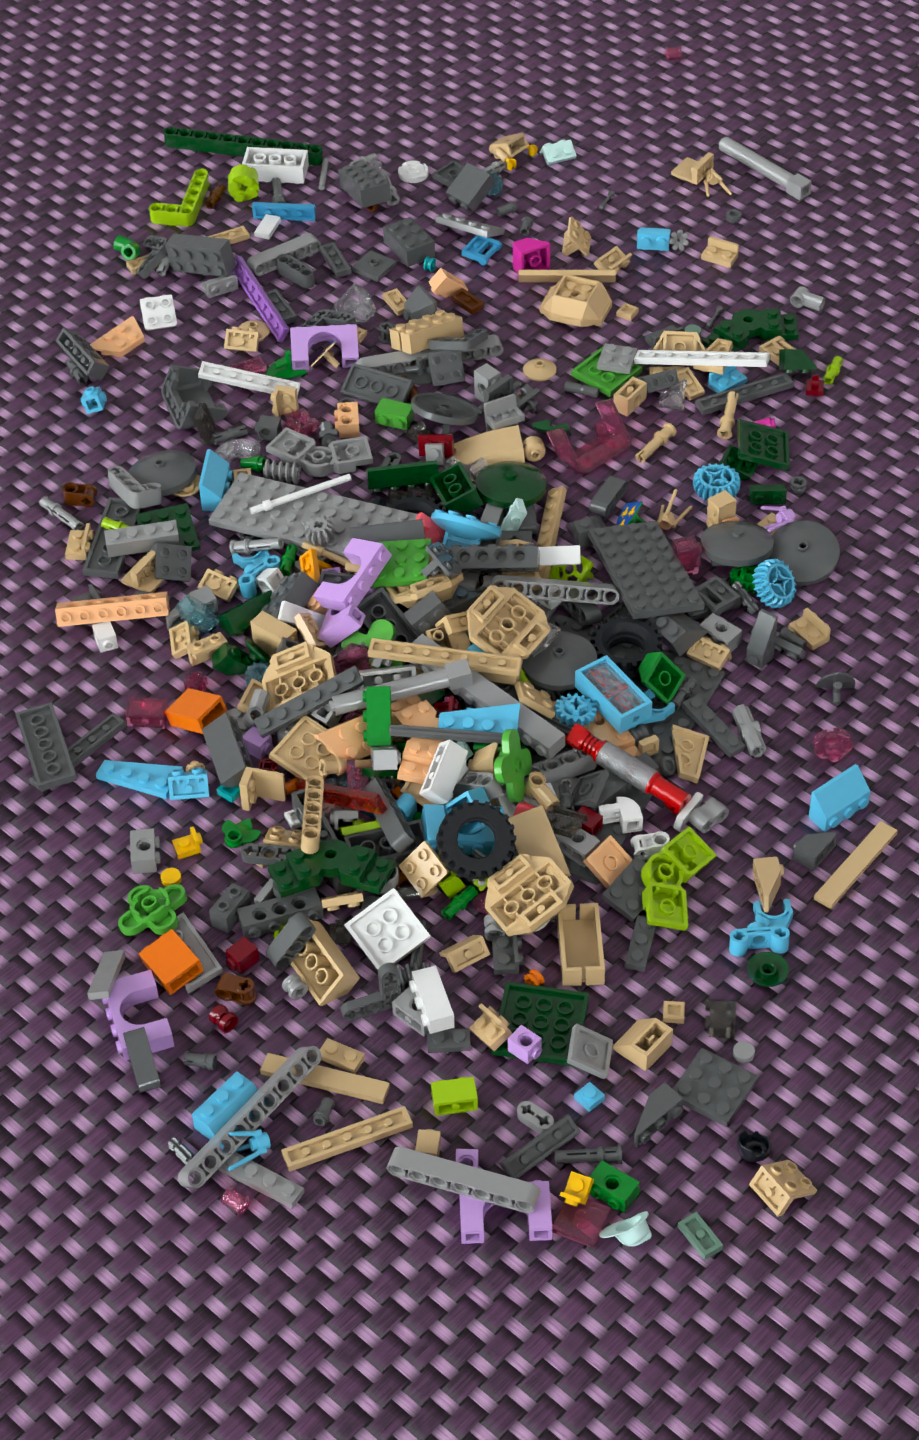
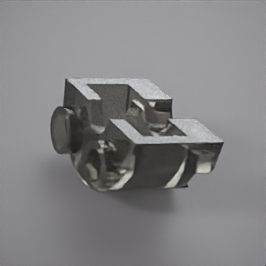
M706 999L705 1011H709V1016H705V1029H709V1037L734 1039L735 1000Z

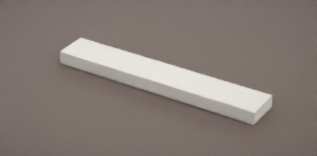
M202 361L198 373V378L269 394L275 391L277 385L296 387L298 396L301 386L299 382Z

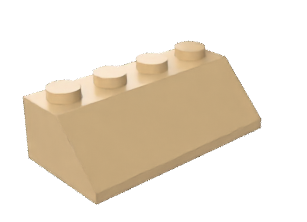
M310 920L316 931L292 961L291 966L301 977V980L308 985V990L319 1006H323L348 994L360 977L322 924L318 921Z

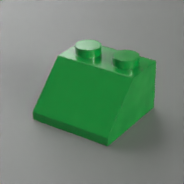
M662 651L647 653L639 666L642 683L665 705H668L686 675Z

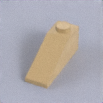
M778 857L753 859V877L764 912H769L781 885V877L784 876L783 864H779Z

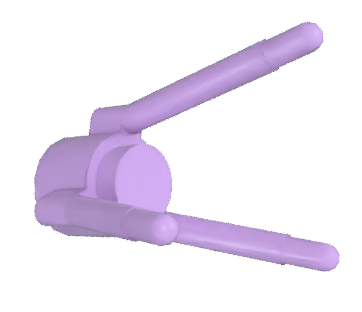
M786 506L761 507L763 510L779 511L776 514L777 522L764 527L768 532L795 520L793 510L786 509Z

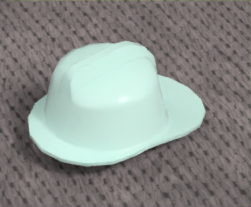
M644 1211L632 1218L611 1224L599 1233V1236L602 1238L615 1236L626 1246L640 1245L652 1236L646 1221L649 1213Z

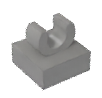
M373 658L371 665L378 669L381 663L390 667L393 660Z

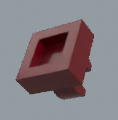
M812 375V379L806 380V395L823 396L824 380H819V375Z

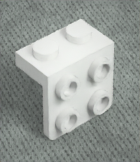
M172 295L140 299L145 330L170 328L177 325Z

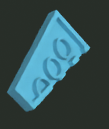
M520 703L442 712L439 715L438 728L503 733L506 729L518 730Z
M104 760L96 772V778L167 799L169 796L168 774L172 773V770L183 769V767Z

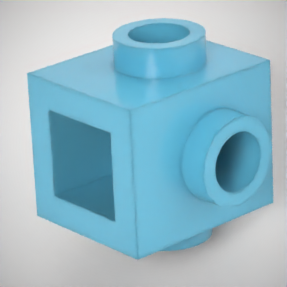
M100 386L95 388L88 387L84 390L81 397L82 406L85 407L87 414L103 410L107 401L104 391L102 392Z

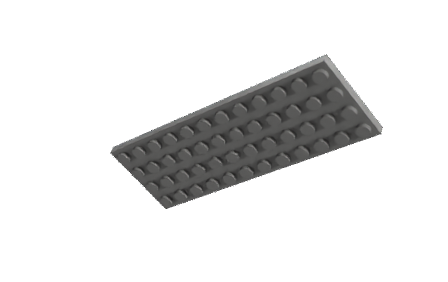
M240 472L208 521L209 525L265 539L281 537L285 544H293L302 548L303 542H308L304 533L306 522L311 521V518L316 519L318 516L320 518L326 516L327 519L332 520L335 526V535L333 540H329L328 544L322 543L320 546L325 547L327 551L348 559L343 551L351 541L349 527L416 520L417 514L322 491L275 506L269 511L264 510L251 514L249 508L262 504V501L268 499L271 501L306 488Z

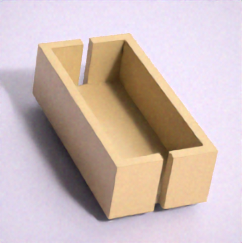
M438 310L432 315H423L421 319L409 320V323L397 324L396 327L389 329L392 349L403 350V352L409 354L429 349L428 339L460 338L464 336L462 317L455 315V313H446L444 310Z
M598 903L580 904L579 920H576V904H567L566 908L557 914L562 985L582 986V982H585L586 985L605 984V964Z

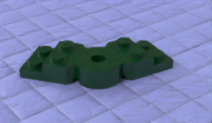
M774 308L763 309L760 312L752 309L739 310L733 314L732 319H725L714 326L713 333L702 339V344L708 348L717 338L729 340L733 344L731 352H739L749 345V338L759 335L764 340H772L777 336H781L785 340H798L797 315L781 314L780 309Z
M329 839L320 842L319 850L314 854L304 853L300 848L285 853V860L267 865L268 872L279 895L283 898L319 886L323 881V877L339 876L343 885L380 894L396 867V860L377 856L375 849L360 845L349 847L341 840Z

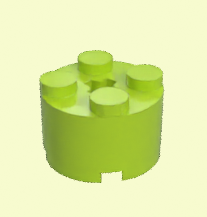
M240 164L231 169V172L228 174V191L235 201H247L258 196L259 175L255 168Z

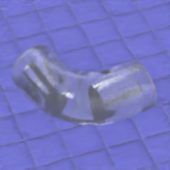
M233 439L219 446L214 452L229 462L237 456H258L261 445L259 442L249 439Z
M453 456L445 462L443 468L446 469L460 460ZM482 457L468 465L461 462L471 481H476L478 473L489 466Z

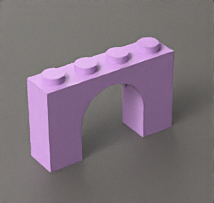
M357 324L298 326L290 328L293 370H309V350L314 344L322 341H336L335 344L342 353L343 368L351 367L352 363L356 364L359 359Z
M356 538L351 539L343 553L352 564L361 566L358 572L347 582L334 584L323 581L313 597L322 607L342 611L352 603L356 607L360 604L392 556L382 543Z
M371 586L363 599L374 593L376 588ZM353 603L342 611L328 608L318 637L332 648L362 627L366 615Z
M151 970L117 979L110 997L102 999L103 1005H108V1008L105 1009L108 1021H113V1024L110 1025L113 1037H118L119 1040L115 1041L118 1054L123 1053L125 1061L130 1060L123 1033L144 1027L152 1053L174 1047L173 1036L167 1018L142 1025L131 1024L123 1019L125 1012L130 1007L159 998Z
M534 1180L530 1183L538 1186L541 1192L534 1211L526 1213L529 1225V1240H552L549 1181ZM459 1194L462 1244L484 1243V1216L496 1204Z

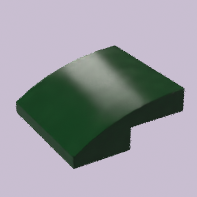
M550 420L532 423L535 431L543 435L554 437L572 436L568 423L555 426L551 424Z
M729 445L718 464L730 465L731 469L734 468L735 472L739 473V477L742 480H750L758 466V463L739 459L738 448Z

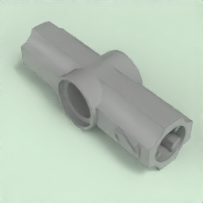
M744 704L738 705L732 712L737 724L738 736L741 741L745 742L750 755L755 758L761 757L766 752V745L761 736L760 724L758 721H754L748 706Z

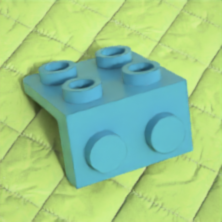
M639 228L637 232V249L669 251L671 230Z

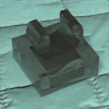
M419 420L406 433L408 438L418 443V435L431 434V430L427 429L425 423Z
M335 920V923H330V937L336 945L351 944V934L344 926L346 924L344 920Z

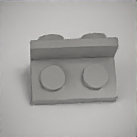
M515 394L484 403L486 432L510 427L525 420L524 414L517 407Z

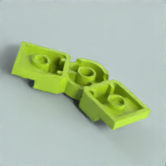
M690 826L668 842L659 853L653 854L642 867L641 878L646 886L642 892L643 910L647 913L648 925L682 931L688 928L686 891L682 888L681 884L682 882H688L717 856Z

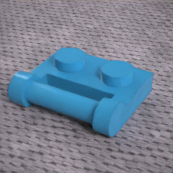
M476 235L462 249V256L476 260L484 266L489 262V258L502 248V243L489 237ZM489 246H491V248L485 253V255H483L482 253H483Z

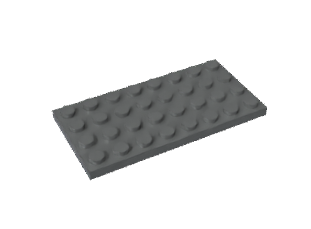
M657 521L588 529V537L633 619L704 610L705 603Z

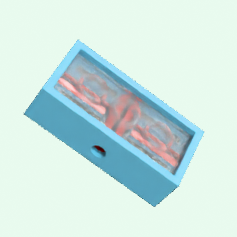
M607 655L575 671V687L582 695H585L586 699L591 698V703L596 704L595 708H597L598 712L619 734L652 717V701Z

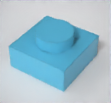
M588 1082L574 1094V1099L590 1112L605 1100V1094L591 1082Z

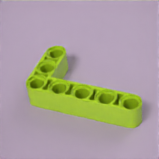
M197 169L194 172L181 205L152 203L149 206L151 222L154 224L185 227L194 225L209 188L208 171L206 169Z

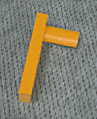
M310 548L299 557L301 571L305 572L317 583L320 578V572H322L321 569L332 568L330 564L317 558V551Z

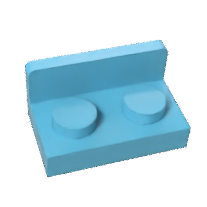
M726 366L723 374L709 373L708 386L716 393L747 383V377L739 372L736 366Z
M201 767L185 772L183 769L172 770V773L168 774L170 800L209 797L208 770H203Z

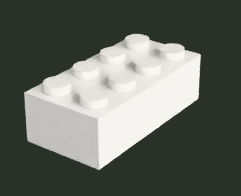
M247 147L242 164L255 168L259 175V181L271 182L273 178L277 181V177L281 180V183L304 184L309 167L308 150Z

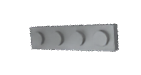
M236 1152L218 1169V1171L293 1209L304 1194L302 1186L252 1160L232 1171H228V1167L245 1158Z

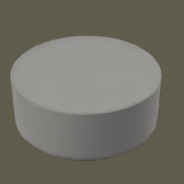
M741 1041L734 1045L733 1057L736 1061L749 1063L753 1060L755 1048L751 1043Z

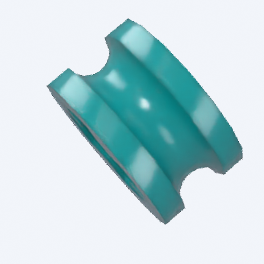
M427 256L424 260L423 269L433 272L436 266V258L431 259Z

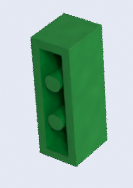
M367 686L366 690H363V702H367V710H363V722H367V730H363L364 742H367V746H391L392 736L389 735V727L392 724L391 686Z

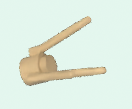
M713 168L706 171L703 182L707 197H709L708 184L715 185L717 183L729 195H732V192L722 182L721 176Z
M674 489L665 512V506L661 505L657 523L664 530H669L671 527L675 528L677 523L692 509V506H689L675 520L674 514L670 510L676 497L677 489Z

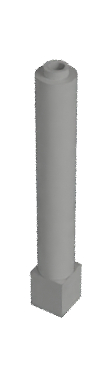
M724 137L720 140V151L786 188V193L796 199L802 200L811 194V180L798 173L794 175L729 137Z
M466 658L444 664L445 668L375 686H391L392 702L450 687L451 691L473 685V680ZM366 688L332 696V701H329L331 712L340 715L367 708V702H363V690H366Z

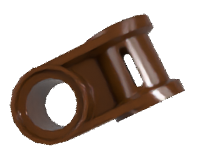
M68 482L62 487L63 499L66 505L92 507L94 505V496L98 492L94 485Z
M231 973L222 974L214 991L215 995L224 1001L237 1002L243 1005H250L257 999L253 980Z

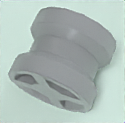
M291 974L282 983L283 990L289 992V997L292 1000H299L308 991V985L305 982H301V977L298 974Z

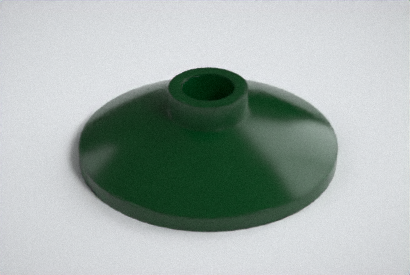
M246 638L245 643L251 652L249 657L256 663L260 660L270 664L271 657L256 643Z
M760 952L752 956L748 961L747 973L756 984L764 987H774L782 984L787 979L789 966L786 960L776 953Z

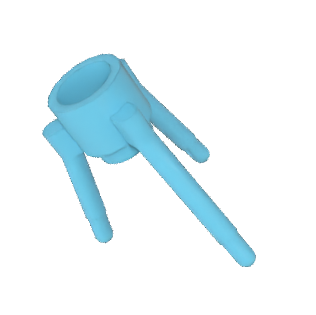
M261 1129L229 1132L230 1136H252V1138H249L248 1144L241 1145L235 1152L249 1148L251 1151L256 1152L228 1167V1171H232L255 1157L267 1153V1149L271 1147L267 1132L262 1133Z

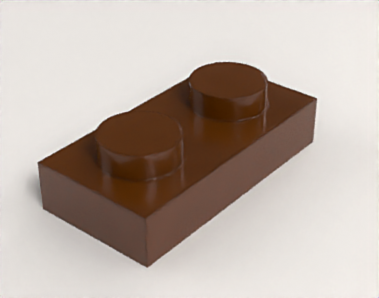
M464 288L451 294V301L472 315L484 308V302Z

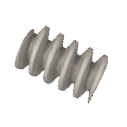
M266 459L263 468V478L279 480L280 482L286 481L288 484H291L293 481L295 485L299 483L301 465L297 468L296 462H294L292 467H290V463L287 461L286 465L283 466V461L281 460L278 465H276V460H273L272 464H270L269 459Z

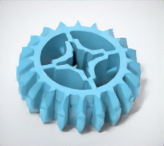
M709 463L708 466L703 465L695 473L693 488L698 497H703V501L724 490L733 497H736L740 490L741 480L739 473L735 472L734 468L731 469L730 465L724 466L723 463L721 465H717V463L711 465Z
M768 559L761 562L754 569L755 574L752 576L755 580L752 583L755 585V588L753 590L757 591L756 597H760V601L765 602V606L781 608L795 598L794 593L797 590L794 587L797 584L794 582V579L796 577L792 576L793 570H789V565H784V561Z

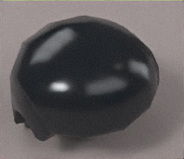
M743 1130L738 1135L737 1150L744 1160L759 1162L765 1160L770 1155L771 1142L766 1136L759 1134L758 1131L748 1134L746 1130Z

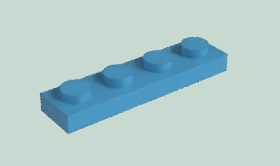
M253 202L252 204L253 219H263L268 214L281 217V220H316L315 204Z

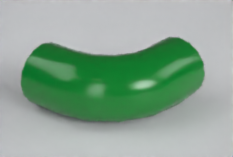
M121 235L116 237L113 248L121 252L124 259L133 260L140 255L141 248L137 242Z

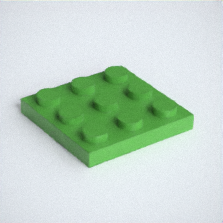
M602 347L571 371V376L591 387L599 388L600 392L611 397L632 377L642 373V366L633 364L630 374L598 370L597 363L603 350Z
M431 538L377 542L382 543L392 556L372 584L373 588L410 586L429 578V576L425 577L421 571L430 563L431 556L425 547L432 544Z

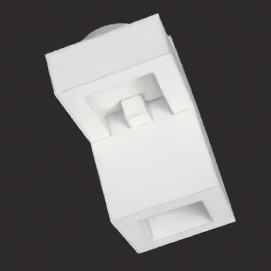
M616 797V803L599 806L598 814L603 816V824L620 822L623 834L642 831L643 816L639 805L634 800L627 797Z

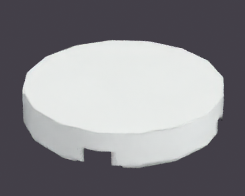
M407 161L398 168L399 178L407 183L422 182L428 177L429 173L428 166L425 163L420 164V161Z

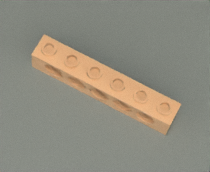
M168 592L57 603L55 608L58 627L167 616L170 611Z

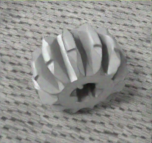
M318 516L316 519L311 518V521L306 522V527H304L306 538L313 545L318 543L320 545L322 543L328 544L329 540H333L335 535V526L332 520L327 519L326 516L322 518Z

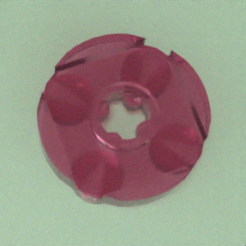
M833 728L834 731L827 732L826 729L819 732L813 739L814 754L822 759L838 762L841 757L848 754L853 748L851 736L844 729Z

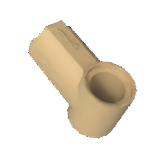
M532 772L525 783V794L535 798L540 805H543L545 811H552L559 804L560 800L545 784V776L540 772Z

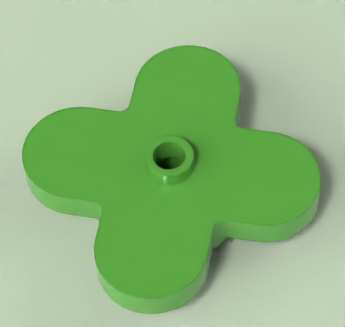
M376 620L371 625L367 634L355 631L343 639L341 643L342 649L344 651L346 647L351 648L364 642L367 646V649L364 650H369L372 638L393 641L396 629L388 620ZM368 653L355 658L353 666H356L358 670L376 669V667L371 665L373 657H368ZM393 660L390 667L405 665V662ZM381 663L379 668H384L388 666Z
M506 729L502 735V746L497 749L499 756L494 759V774L497 782L501 786H506L509 801L521 802L525 794L524 776L529 775L531 772L532 757L527 748L521 749L518 731L516 729Z
M172 884L165 888L159 887L158 890L148 885H140L132 889L127 896L130 910L124 913L118 920L121 932L124 935L132 936L146 928H150L155 934L162 935L171 929L175 930L179 920L174 910L181 907L187 900L184 887L179 884Z

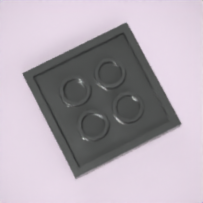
M701 1048L673 1090L683 1097L684 1106L727 1127L758 1082L759 1076Z

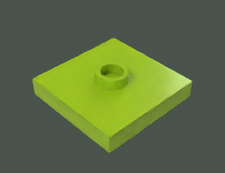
M364 819L352 821V825L339 827L337 831L338 835L346 836L381 827L377 819L364 822Z

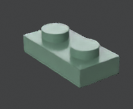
M697 1212L678 1222L679 1230L704 1261L723 1250L721 1241Z

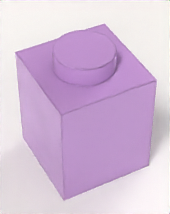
M254 726L243 735L250 755L262 760L272 751L271 735L262 738L258 729Z

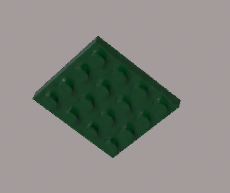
M506 981L499 1016L502 1015L508 1021L509 1025L507 1027L512 1033L520 1025H523L541 1037L542 1052L537 1059L532 1061L573 1066L567 1063L572 1027L575 1024L584 1026L589 993ZM508 1039L495 1051L491 1049V1055L518 1058L508 1051Z

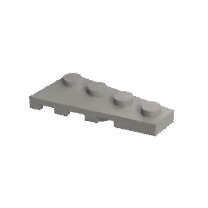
M449 213L436 216L435 220L436 223L486 238L504 235L505 228L466 220L463 217H453Z
M183 912L177 916L179 923L174 932L196 955L204 969L201 974L185 985L189 994L224 971Z

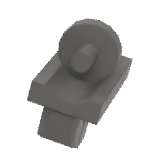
M526 384L520 390L524 396L522 399L517 393H514L516 395L517 407L520 410L524 408V413L529 411L533 414L537 411L536 405L538 404V401L534 399L537 398L540 390L537 387L533 389L530 385Z
M332 421L321 422L318 440H322V446L328 447L332 441H336L337 429H333Z

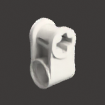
M663 831L636 835L630 840L631 846L635 851L634 858L638 856L643 861L648 860L653 854L659 853L670 842L669 835Z

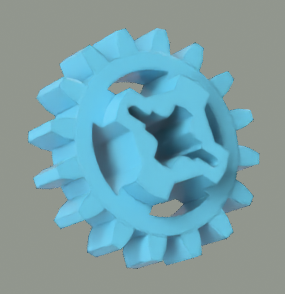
M567 693V697L561 696L560 700H556L554 707L555 718H560V723L566 722L567 727L570 724L574 726L575 723L583 727L584 724L589 726L590 722L595 720L596 704L591 703V698L585 699V695L580 697L577 693L574 696Z

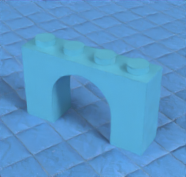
M424 804L421 815L424 841H427L435 853L439 854L436 850V835L445 817L444 805ZM498 806L501 808L500 811L504 814L503 806ZM487 826L479 833L473 835L458 833V844L466 855H472L475 849L484 855H488L494 849L495 837L492 830Z

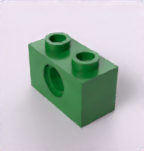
M601 1161L589 1176L594 1179L589 1194L596 1199H601L608 1203L615 1210L625 1213L639 1195V1181L604 1161Z

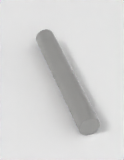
M324 158L322 162L319 190L325 189L329 163L327 158Z

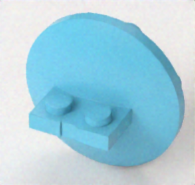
M437 509L431 515V520L446 531L443 539V544L446 547H451V545H461L462 547H469L472 544L480 545L481 541L499 539L502 535L501 527H498L497 524L491 522L482 523L471 515L463 517L455 511L448 510L447 514Z

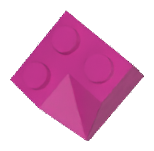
M531 238L513 242V269L519 275V270H550V243Z

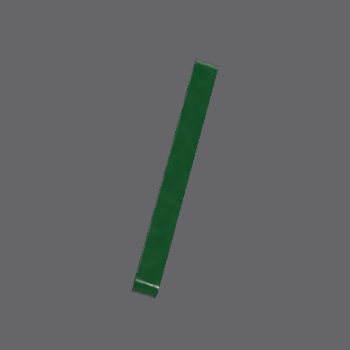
M167 127L163 131L165 145L170 148L242 157L245 156L247 147L308 150L309 165L318 166L323 162V148L320 145L177 127Z

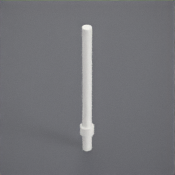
M346 474L271 501L270 499L262 501V504L250 507L249 509L251 514L264 510L269 511L275 506L351 481L352 479L350 474Z

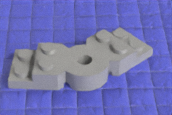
M286 427L266 446V452L279 457L284 465L289 461L290 467H292L293 463L296 462L297 468L301 465L303 471L313 477H324L332 472L338 474L356 472V466L373 464L367 436L332 441L328 447L315 446L313 438Z

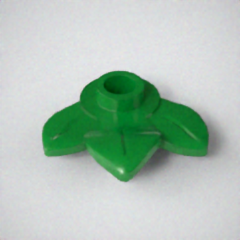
M250 819L243 820L237 824L227 820L222 826L225 844L231 848L240 847L244 843H252L261 835V831L252 830Z

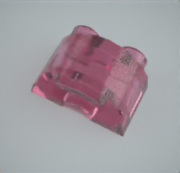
M304 408L285 415L287 420L285 426L303 435L313 433L319 428V421L314 417L311 418Z

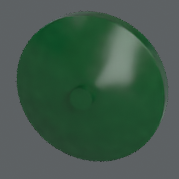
M516 461L498 462L485 467L478 473L476 477V490L480 498L490 505L509 509L515 499L520 498L523 499L524 505L527 507L535 504L545 495L546 478L539 469L532 465Z

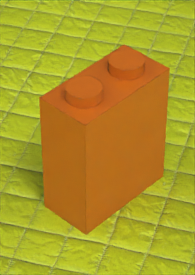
M188 688L165 711V714L171 726L203 734L202 729L227 712V708L222 696Z
M173 929L162 934L159 939L138 953L143 964L148 970L152 971L153 976L170 995L204 971L200 960Z

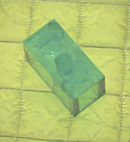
M189 594L175 606L185 621L206 634L219 622L210 607Z

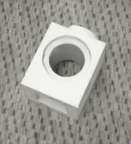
M267 568L254 580L262 592L269 590L274 592L280 588V581L284 576L279 568Z
M111 622L92 625L94 638L100 653L118 648L116 634Z

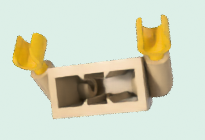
M522 132L501 137L489 146V151L496 159L507 162V169L512 171L513 167L516 168V160L512 159V157L526 148L528 149V155L534 156L537 154L538 148L536 145H529Z

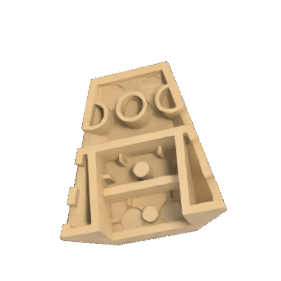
M519 425L488 431L454 443L456 453L452 456L453 464L460 461L465 471L478 472V470H482L491 464L504 461L525 463Z

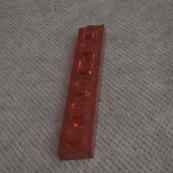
M299 778L294 783L298 791L305 789V779ZM324 783L323 803L377 814H383L387 810L383 800L377 793Z

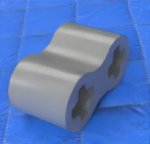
M712 797L701 807L695 808L688 816V821L702 833H706L715 824L724 821L729 814V810Z

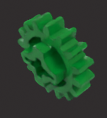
M751 565L732 568L730 584L740 581L743 589L745 588L747 592L752 591V593H755L756 590H753L755 585L752 583L755 579L752 575L755 574L754 569L758 566Z

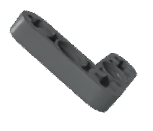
M151 235L143 242V246L151 252L137 270V274L143 279L152 273L167 254L165 243L168 240L166 238Z
M322 309L300 327L356 324V320L352 313Z
M487 329L473 330L462 338L428 339V346L431 350L472 349L488 339Z
M248 843L241 848V858L248 864L270 865L285 860V853L297 849L291 846ZM269 852L275 854L271 858L265 857V854ZM273 882L274 895L278 898H281Z
M394 963L383 964L378 969L379 992L348 1001L340 1007L344 1020L353 1021L392 1008V1002L401 994L400 974Z

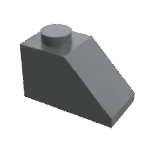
M837 833L806 834L794 844L793 860L814 871L836 846Z

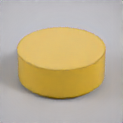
M167 868L161 873V882L165 887L181 883V873L178 869Z

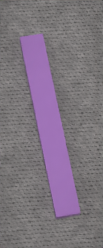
M237 255L235 258L236 267L232 271L233 274L237 276L239 283L276 340L283 343L290 330L242 256Z

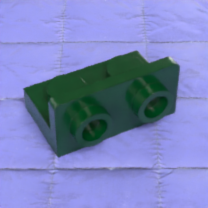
M784 484L749 485L750 504H786L787 489Z

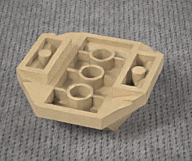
M565 274L548 291L540 305V313L544 314L549 320L579 327L602 326L612 307V300L604 285L599 281Z
M443 572L434 577L431 575L428 579L411 584L410 586L383 588L395 604L400 603L410 609L432 590L442 602L451 599L459 582L464 580L462 572L450 577Z
M490 585L467 611L469 640L484 652L528 659L551 631L544 610L515 588Z
M307 641L273 654L270 665L262 679L263 690L268 691L271 695L267 705V712L336 676L333 656Z
M519 854L506 864L502 870L497 871L488 878L485 909L507 936L531 935L566 908L574 885L550 857Z

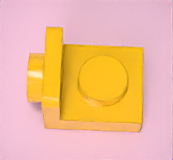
M194 826L190 827V835L172 840V845L178 859L201 853L200 844H203L200 832L196 833Z
M571 1171L565 1191L560 1192L559 1196L566 1198L565 1203L576 1207L578 1203L586 1205L594 1179Z

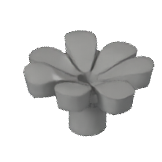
M678 230L677 234L676 232L671 233L672 239L669 240V243L673 244L672 249L677 250L678 248L680 251H683V245L687 246L689 244L685 240L689 237L688 234H683V230Z

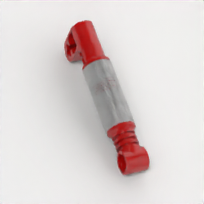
M577 723L574 724L565 738V742L579 751L587 752L588 755L593 757V761L608 771L626 780V782L642 792L651 793L663 800L665 807L676 815L692 799L689 793L661 777L660 773L613 743L595 738L586 728Z

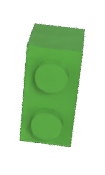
M382 398L375 409L376 424L407 431L414 420V411L411 408V404Z

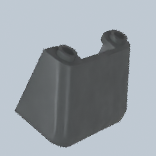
M171 365L162 385V397L177 429L187 430L221 421L227 416L226 406L222 403L215 406L208 392L212 381L198 378L200 368Z

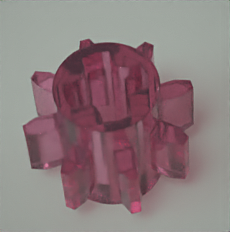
M191 672L188 676H185V689L207 690V677H203L202 672Z

